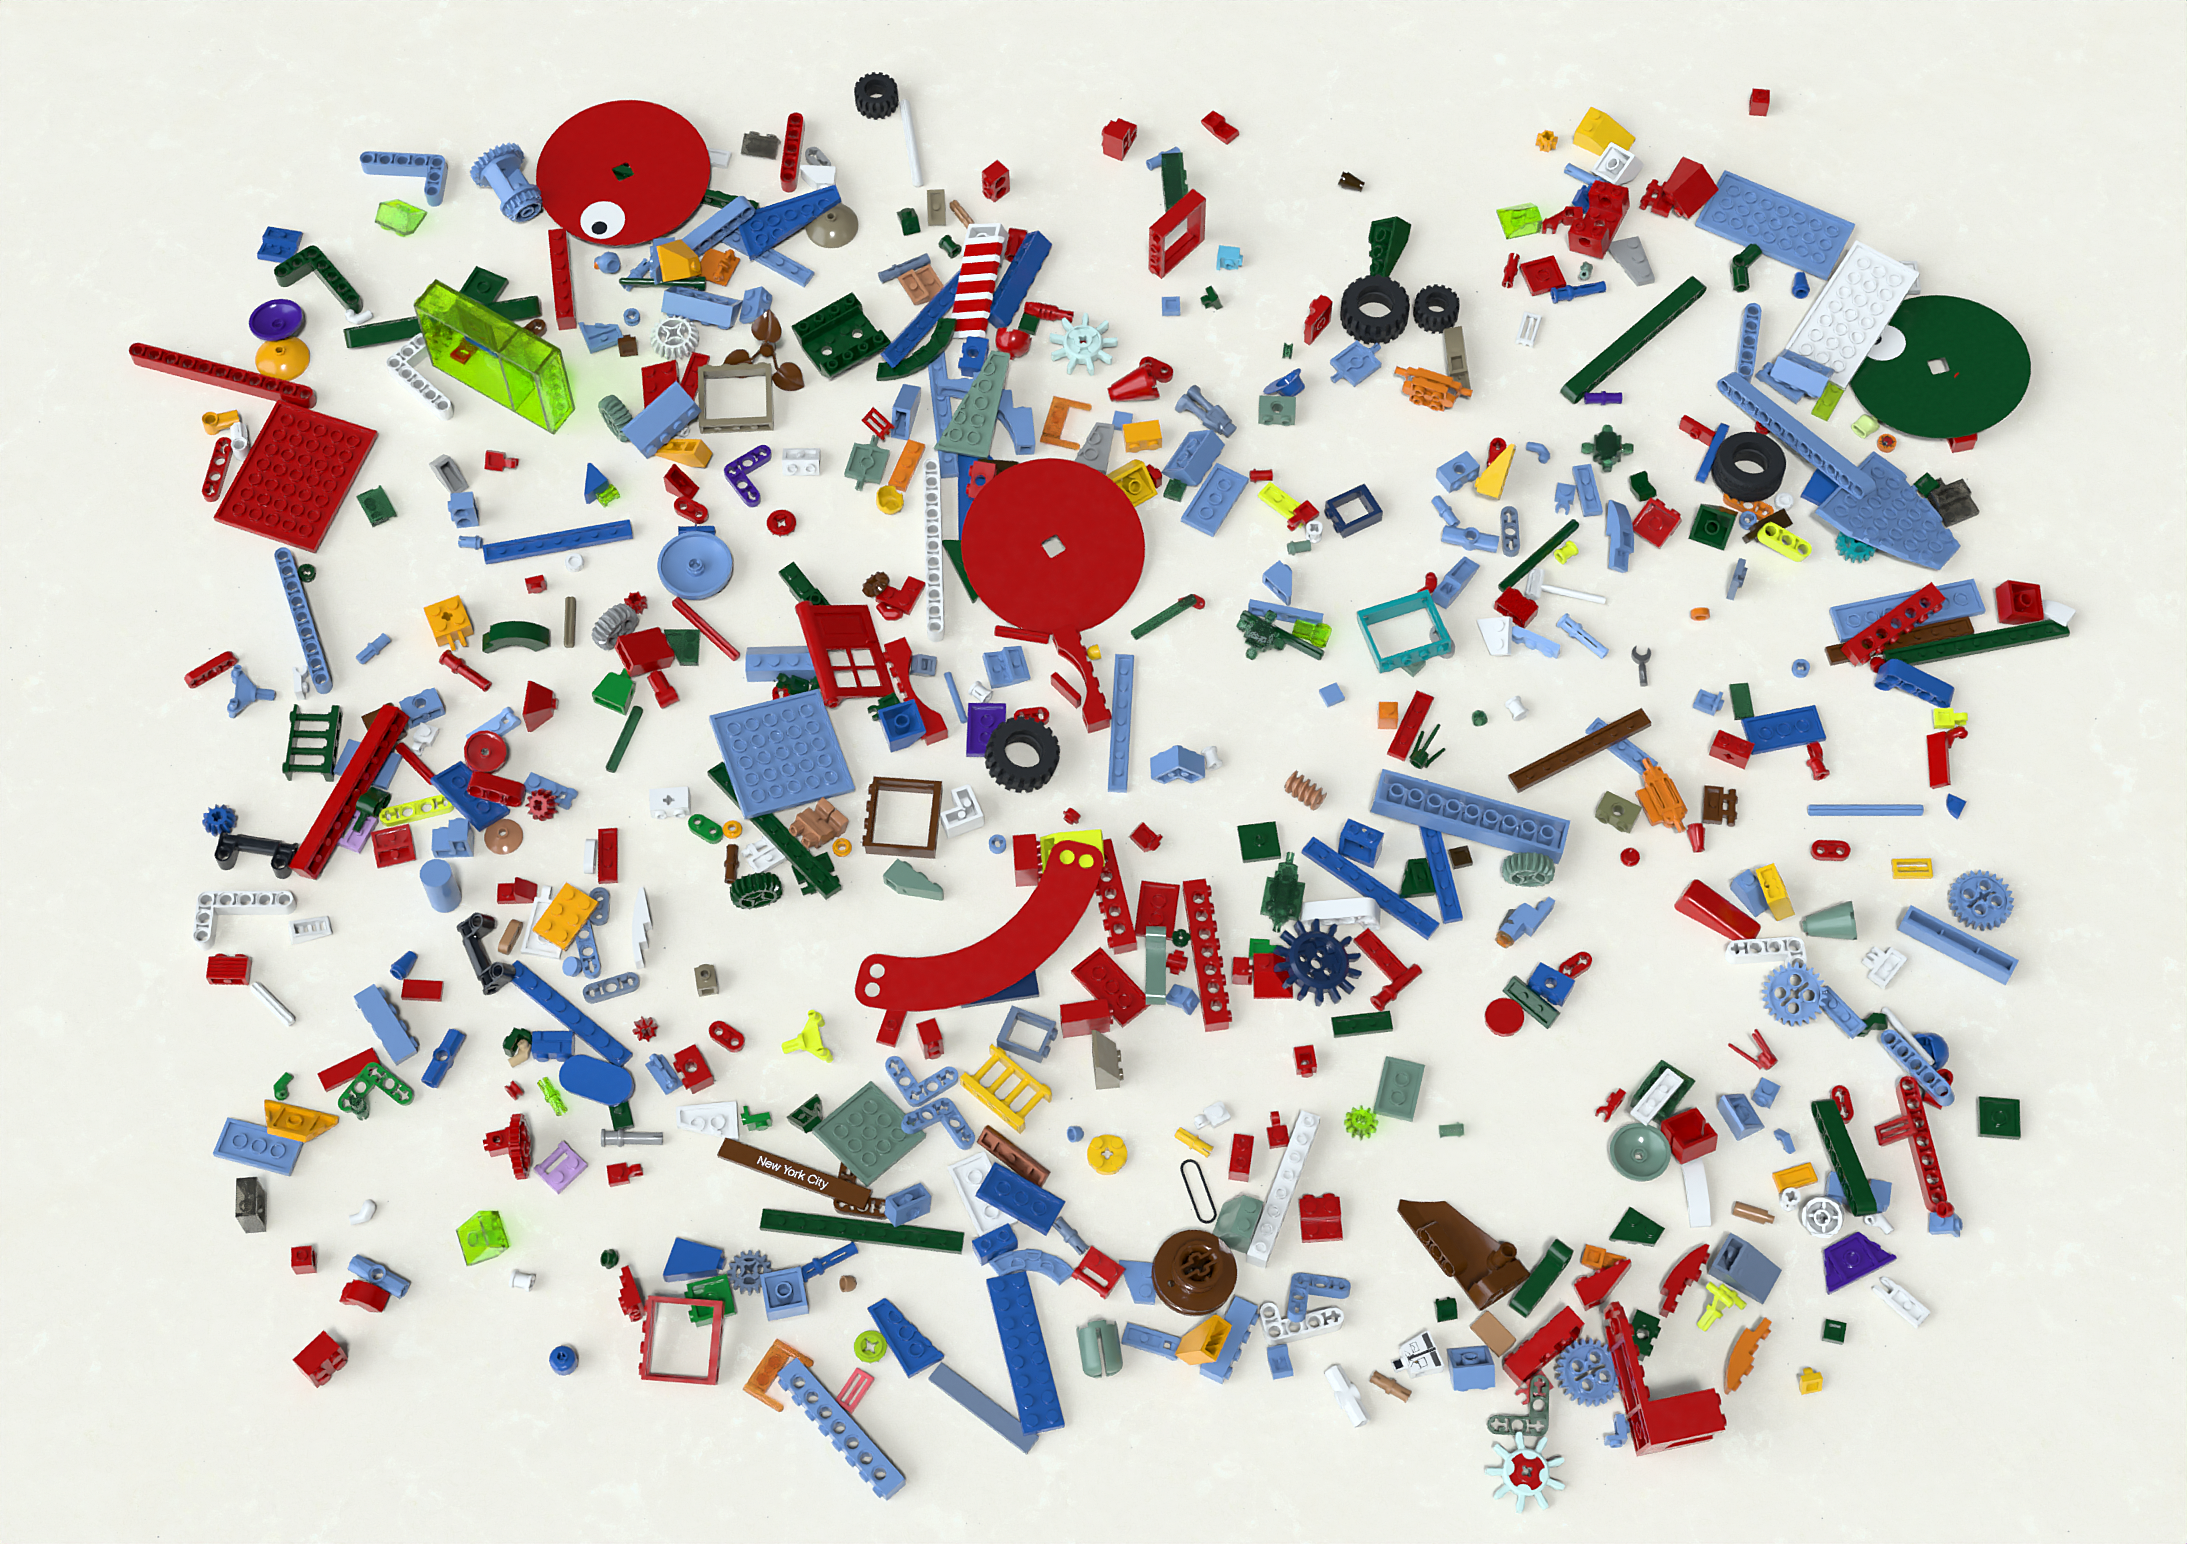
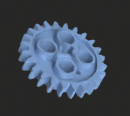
M1972 870L1969 876L1963 873L1962 877H1958L1956 883H1953L1951 887L1953 890L1949 893L1951 897L1948 902L1953 904L1950 910H1956L1954 917L1961 916L1960 923L1967 921L1966 927L1973 924L1974 930L1978 926L1981 927L1982 931L1985 930L1986 926L1990 930L1993 929L1994 925L1999 928L2001 922L2005 923L2007 918L2010 917V911L2014 907L2012 905L2014 898L2010 897L2012 891H2006L2009 885L2001 884L2003 878L1996 880V874L1990 877L1989 871H1986L1985 875H1982L1981 870H1978L1976 875ZM1980 886L1985 887L1987 890L1981 889ZM1964 895L1970 896L1971 899H1967ZM1991 902H1996L1999 906H1995ZM1975 910L1980 911L1982 915L1977 914Z
M1796 962L1795 967H1791V964L1788 963L1786 969L1780 965V972L1773 969L1774 977L1767 976L1770 983L1764 982L1763 984L1768 987V990H1762V993L1767 994V997L1763 998L1762 1001L1769 1002L1765 1009H1772L1769 1015L1776 1014L1775 1021L1782 1018L1783 1025L1790 1021L1791 1027H1793L1794 1022L1797 1021L1799 1026H1801L1802 1020L1809 1024V1017L1816 1020L1817 1018L1814 1013H1822L1819 1006H1826L1821 999H1827V996L1822 994L1827 988L1820 986L1824 983V980H1817L1820 974L1813 975V967L1807 971L1806 964L1799 968L1798 962ZM1793 975L1799 976L1801 978L1800 985H1792L1790 978ZM1809 983L1805 989L1799 992L1798 999L1794 997L1784 1006L1780 1005L1790 997L1791 990L1797 991L1803 984ZM1783 988L1786 991V996L1781 999L1777 998L1774 994L1775 990ZM1807 990L1812 991L1815 995L1811 1001H1806L1803 998V993ZM1796 1003L1799 1006V1011L1796 1014L1790 1013L1788 1011L1789 1004Z
M1592 1338L1587 1341V1344L1584 1339H1581L1579 1344L1574 1341L1571 1343L1572 1347L1568 1345L1565 1348L1566 1352L1560 1353L1563 1359H1559L1556 1362L1561 1366L1555 1370L1561 1373L1556 1380L1563 1381L1559 1388L1566 1387L1567 1390L1564 1395L1572 1394L1571 1401L1577 1398L1578 1405L1583 1404L1584 1401L1587 1407L1591 1406L1592 1402L1595 1407L1600 1405V1402L1602 1404L1607 1403V1398L1611 1400L1614 1398L1613 1393L1619 1392V1389L1616 1387L1619 1385L1611 1353L1607 1351L1608 1344L1601 1347V1341L1598 1340L1593 1344ZM1590 1354L1596 1357L1597 1363H1593L1590 1360ZM1572 1363L1579 1366V1372L1573 1370ZM1601 1364L1605 1365L1604 1368L1597 1370L1593 1374L1574 1381L1575 1377L1582 1375L1586 1371H1590ZM1600 1373L1606 1376L1607 1382H1603L1600 1379ZM1582 1382H1586L1589 1385V1391L1583 1389Z

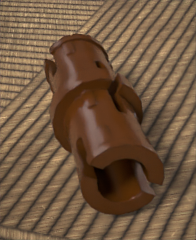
M728 844L726 846V860L724 861V882L726 884H732L737 879L739 846L736 844Z

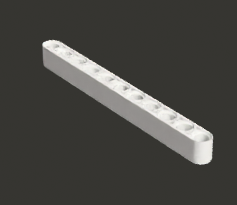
M928 458L923 463L926 620L928 639L932 642H940L944 638L940 464L937 459Z

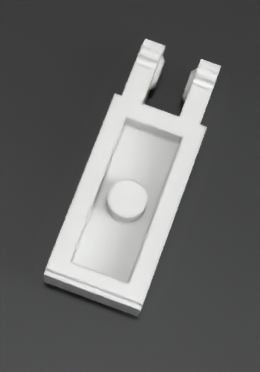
M1886 1276L1882 1277L1881 1283L1892 1292L1888 1294L1878 1285L1872 1288L1873 1292L1917 1329L1931 1312L1900 1285H1896Z

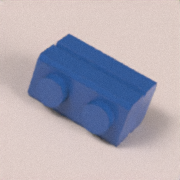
M533 1031L531 1052L533 1058L538 1062H547L549 1059L565 1062L568 1058L574 1056L575 1035L573 1031Z

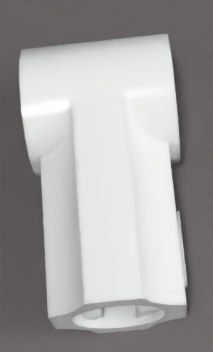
M237 422L230 426L231 447L235 458L239 461H244L250 451L247 425Z

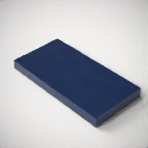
M1034 970L1017 983L992 996L970 1004L961 1005V1008L1039 997L1036 971Z

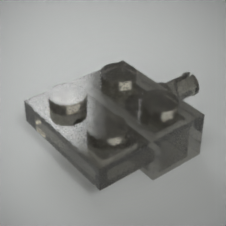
M1941 477L1936 479L1941 487L1930 491L1928 501L1940 514L1946 528L1979 514L1978 507L1970 497L1972 492L1963 478L1945 485Z

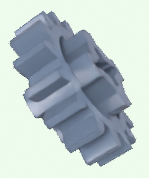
M751 1250L748 1251V1255L740 1252L741 1257L734 1256L735 1263H729V1267L732 1269L727 1271L728 1276H730L729 1282L730 1284L734 1283V1290L740 1288L741 1294L748 1291L750 1296L754 1290L759 1294V1288L762 1287L759 1272L762 1267L763 1274L772 1272V1269H769L771 1263L766 1262L767 1258L765 1255L760 1258L759 1251L755 1255H752ZM739 1268L741 1273L738 1275L739 1277L737 1278L736 1274Z

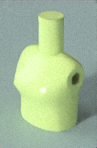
M1863 414L1852 424L1851 428L1859 437L1866 438L1871 433L1876 432L1880 425L1877 422L1878 419L1874 416L1871 417Z

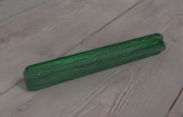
M1193 594L1186 596L1131 630L1132 637L1138 640L1195 605L1197 599Z
M633 706L606 764L608 772H616L642 716V707Z

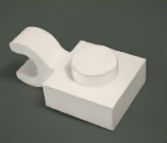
M303 665V671L297 672L296 666H294L292 669L294 674V693L298 701L306 700L305 693L308 692L307 681L303 680L308 675V669L306 665Z
M420 723L413 736V753L421 756L426 746L432 747L439 729Z
M1219 1101L1203 1110L1205 1115L1196 1117L1194 1124L1197 1130L1208 1124L1212 1128H1216L1230 1121L1231 1116L1222 1101Z

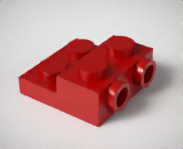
M1320 295L1310 303V314L1304 322V343L1309 346L1331 322L1333 301L1329 297Z
M1650 498L1632 522L1633 532L1661 549L1669 536H1672L1681 524V514L1673 508L1671 510L1665 507L1666 504L1660 499L1654 500Z
M1327 1193L1323 1195V1198H1315L1314 1195H1304L1303 1199H1299L1298 1208L1302 1243L1343 1241L1340 1197H1335L1333 1193Z
M628 1265L621 1268L623 1275L619 1276L623 1288L619 1289L621 1297H618L624 1316L629 1315L630 1321L636 1322L641 1320L646 1313L644 1312L642 1301Z

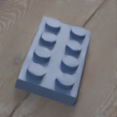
M1216 463L1182 515L1181 522L1214 537L1248 484L1249 478Z
M227 1117L213 1155L214 1157L290 1176L303 1142L267 1134V1127Z

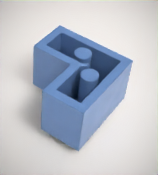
M1175 745L1150 758L1151 779L1162 784L1177 778L1192 784L1205 778L1204 756L1183 748L1181 745Z
M456 818L449 820L448 827L432 829L431 850L434 858L473 857L474 834L468 819Z

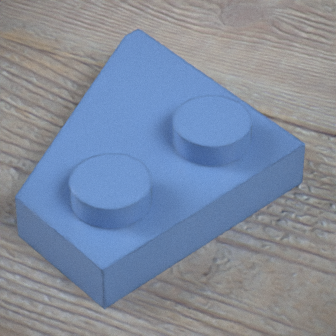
M584 322L578 323L590 354L618 345V338H623L618 324L604 325L602 323H595V325H585Z
M1119 1260V1264L1126 1269L1123 1275L1134 1303L1155 1305L1156 1292L1151 1278L1153 1263Z

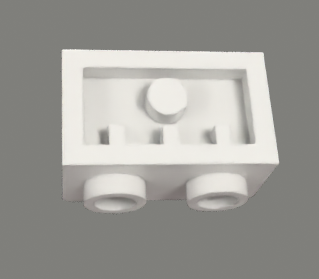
M783 448L782 469L784 476L820 474V448Z

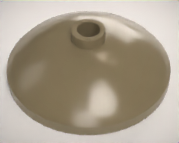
M839 203L805 225L806 233L809 239L820 247L839 248L851 242L858 232V218L851 208Z

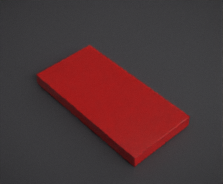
M1101 947L1071 970V974L1095 1000L1107 998L1108 1005H1112L1113 1019L1122 1028L1150 1006L1146 1005V994Z

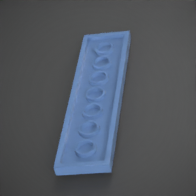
M1974 579L1936 586L1946 598L1942 604L1943 608L1936 614L1930 613L1928 615L1929 618L1922 624L1918 622L1914 627L1965 616L1972 617L1984 614L1986 610ZM1919 590L1830 607L1829 612L1840 643L1849 641ZM1920 603L1923 608H1927L1924 603ZM1905 613L1908 618H1913L1911 614ZM1891 623L1892 627L1898 628L1896 624Z

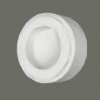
M1786 492L1779 493L1774 501V505L1778 510L1784 508L1785 511L1790 510L1794 503L1793 497Z
M572 553L565 558L567 570L570 572L582 570L584 561L580 554Z

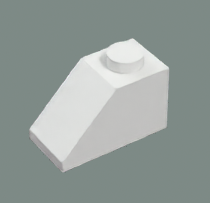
M800 165L801 178L814 191L836 184V166Z

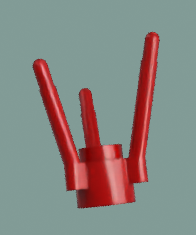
M1757 1029L1754 1030L1755 1033H1752V1037L1763 1051L1757 1057L1759 1061L1733 1044H1728L1735 1052L1755 1064L1759 1070L1764 1068L1767 1071L1778 1062V1059L1771 1052Z

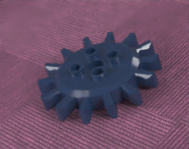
M1315 918L1311 923V931L1307 932L1301 920H1299L1294 925V929L1298 934L1297 938L1287 930L1281 934L1280 938L1290 947L1286 948L1277 945L1274 948L1273 953L1286 957V962L1277 963L1273 969L1274 972L1288 971L1290 977L1285 980L1282 987L1286 989L1296 983L1301 988L1297 997L1298 1001H1302L1308 992L1315 993V1005L1320 1007L1324 1001L1323 994L1329 993L1333 1003L1337 1004L1342 999L1337 990L1338 986L1349 995L1355 989L1345 978L1348 976L1358 979L1362 975V971L1349 967V962L1358 961L1361 954H1347L1345 947L1350 944L1353 938L1348 936L1339 942L1334 937L1338 925L1333 924L1327 933L1321 932L1320 921L1318 918ZM1300 957H1303L1305 962L1301 961ZM1311 961L1319 962L1320 968H1314ZM1324 970L1328 971L1329 975L1325 974Z

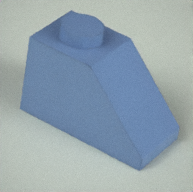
M1279 560L1263 573L1262 583L1289 606L1292 596V570L1287 564H1283Z
M1749 869L1733 879L1730 890L1755 918L1770 908L1760 881Z

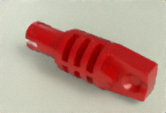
M1026 302L1024 306V314L1040 317L1043 320L1054 322L1066 318L1070 323L1073 321L1074 311L1062 310L1056 305Z

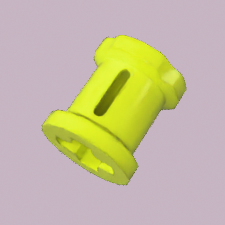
M1569 540L1561 549L1555 550L1554 556L1559 563L1564 565L1567 559L1576 556L1579 551L1577 546Z

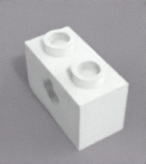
M688 786L649 789L652 818L665 819L666 817L683 818L690 816Z

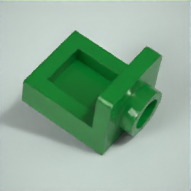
M743 1106L744 1113H741L743 1125H747L748 1131H763L772 1126L769 1112L749 1116L748 1107Z

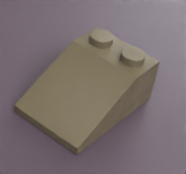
M1092 1030V1057L1096 1090L1120 1088V1081L1123 1080V1069L1118 1067V1062H1121V1051L1116 1049L1115 1042L1097 1030Z

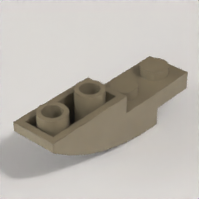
M1462 326L1444 329L1449 375L1453 378V381L1460 382L1464 388L1471 389Z

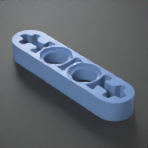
M588 919L581 931H588L589 936L581 939L577 935L575 939L585 977L596 979L601 974V967L590 920ZM591 948L593 953L590 956H584L582 954L583 950ZM591 961L593 967L595 968L594 972L590 973V967L588 963Z

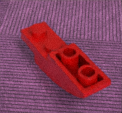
M1704 1244L1689 1253L1670 1273L1660 1294L1667 1298L1659 1315L1667 1318L1669 1312L1674 1313L1679 1303L1675 1301L1677 1295L1682 1296L1687 1285L1691 1287L1693 1281L1698 1282L1702 1273L1699 1268L1702 1263L1706 1265L1710 1253L1707 1252L1710 1245Z

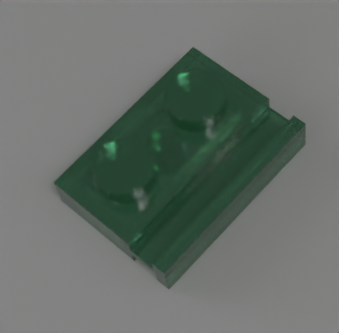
M381 485L376 489H370L356 496L372 527L388 521L393 516H397Z

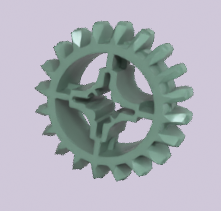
M612 394L604 397L598 404L599 412L604 422L621 442L630 441L621 429L633 420L632 415L615 395Z
M1519 852V854L1514 853L1512 856L1509 855L1504 859L1502 873L1505 881L1509 882V884L1537 888V886H1545V884L1553 881L1555 866L1553 859L1547 855L1543 856L1542 853Z

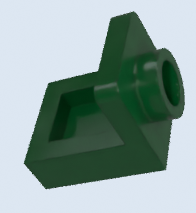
M904 208L896 212L904 236L921 231L918 215L914 208Z
M1646 471L1629 476L1630 491L1640 502L1657 496L1656 489L1648 481V473Z
M514 1027L510 1035L506 1036L502 1046L505 1054L513 1057L519 1048L518 1042L520 1040H527L532 1045L530 1031Z

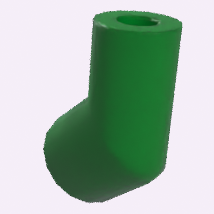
M287 1072L273 1085L274 1096L279 1101L287 1098L286 1086L293 1079Z

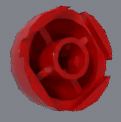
M1007 328L997 329L996 347L999 352L1010 353L1011 360L1025 355L1029 350L1032 337L1030 338L1028 333L1017 329L1009 332Z

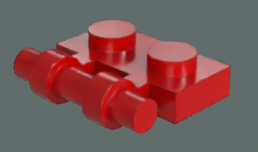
M1652 179L1651 183L1647 185L1646 194L1640 200L1639 208L1646 210L1647 206L1650 205L1652 206V213L1667 218L1673 207L1666 200V194L1663 191L1667 182L1664 181L1663 185L1659 186L1658 180ZM1658 194L1657 198L1652 197V195Z

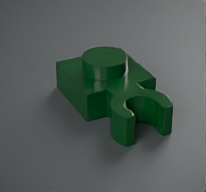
M779 673L776 677L778 679L776 687L780 689L787 688L788 693L791 695L807 692L809 689V681L795 675H791L789 678L784 673Z
M895 692L878 699V705L869 706L867 711L868 713L876 712L872 716V720L877 721L879 720L878 710L901 702Z

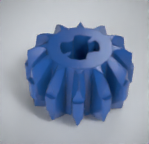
M215 804L214 809L208 807L209 813H203L204 820H202V824L205 826L206 832L211 833L214 837L222 831L230 834V828H235L236 816L233 814V810L227 808L224 804L221 807Z

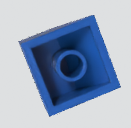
M914 699L878 710L879 722L891 753L910 747L926 733Z

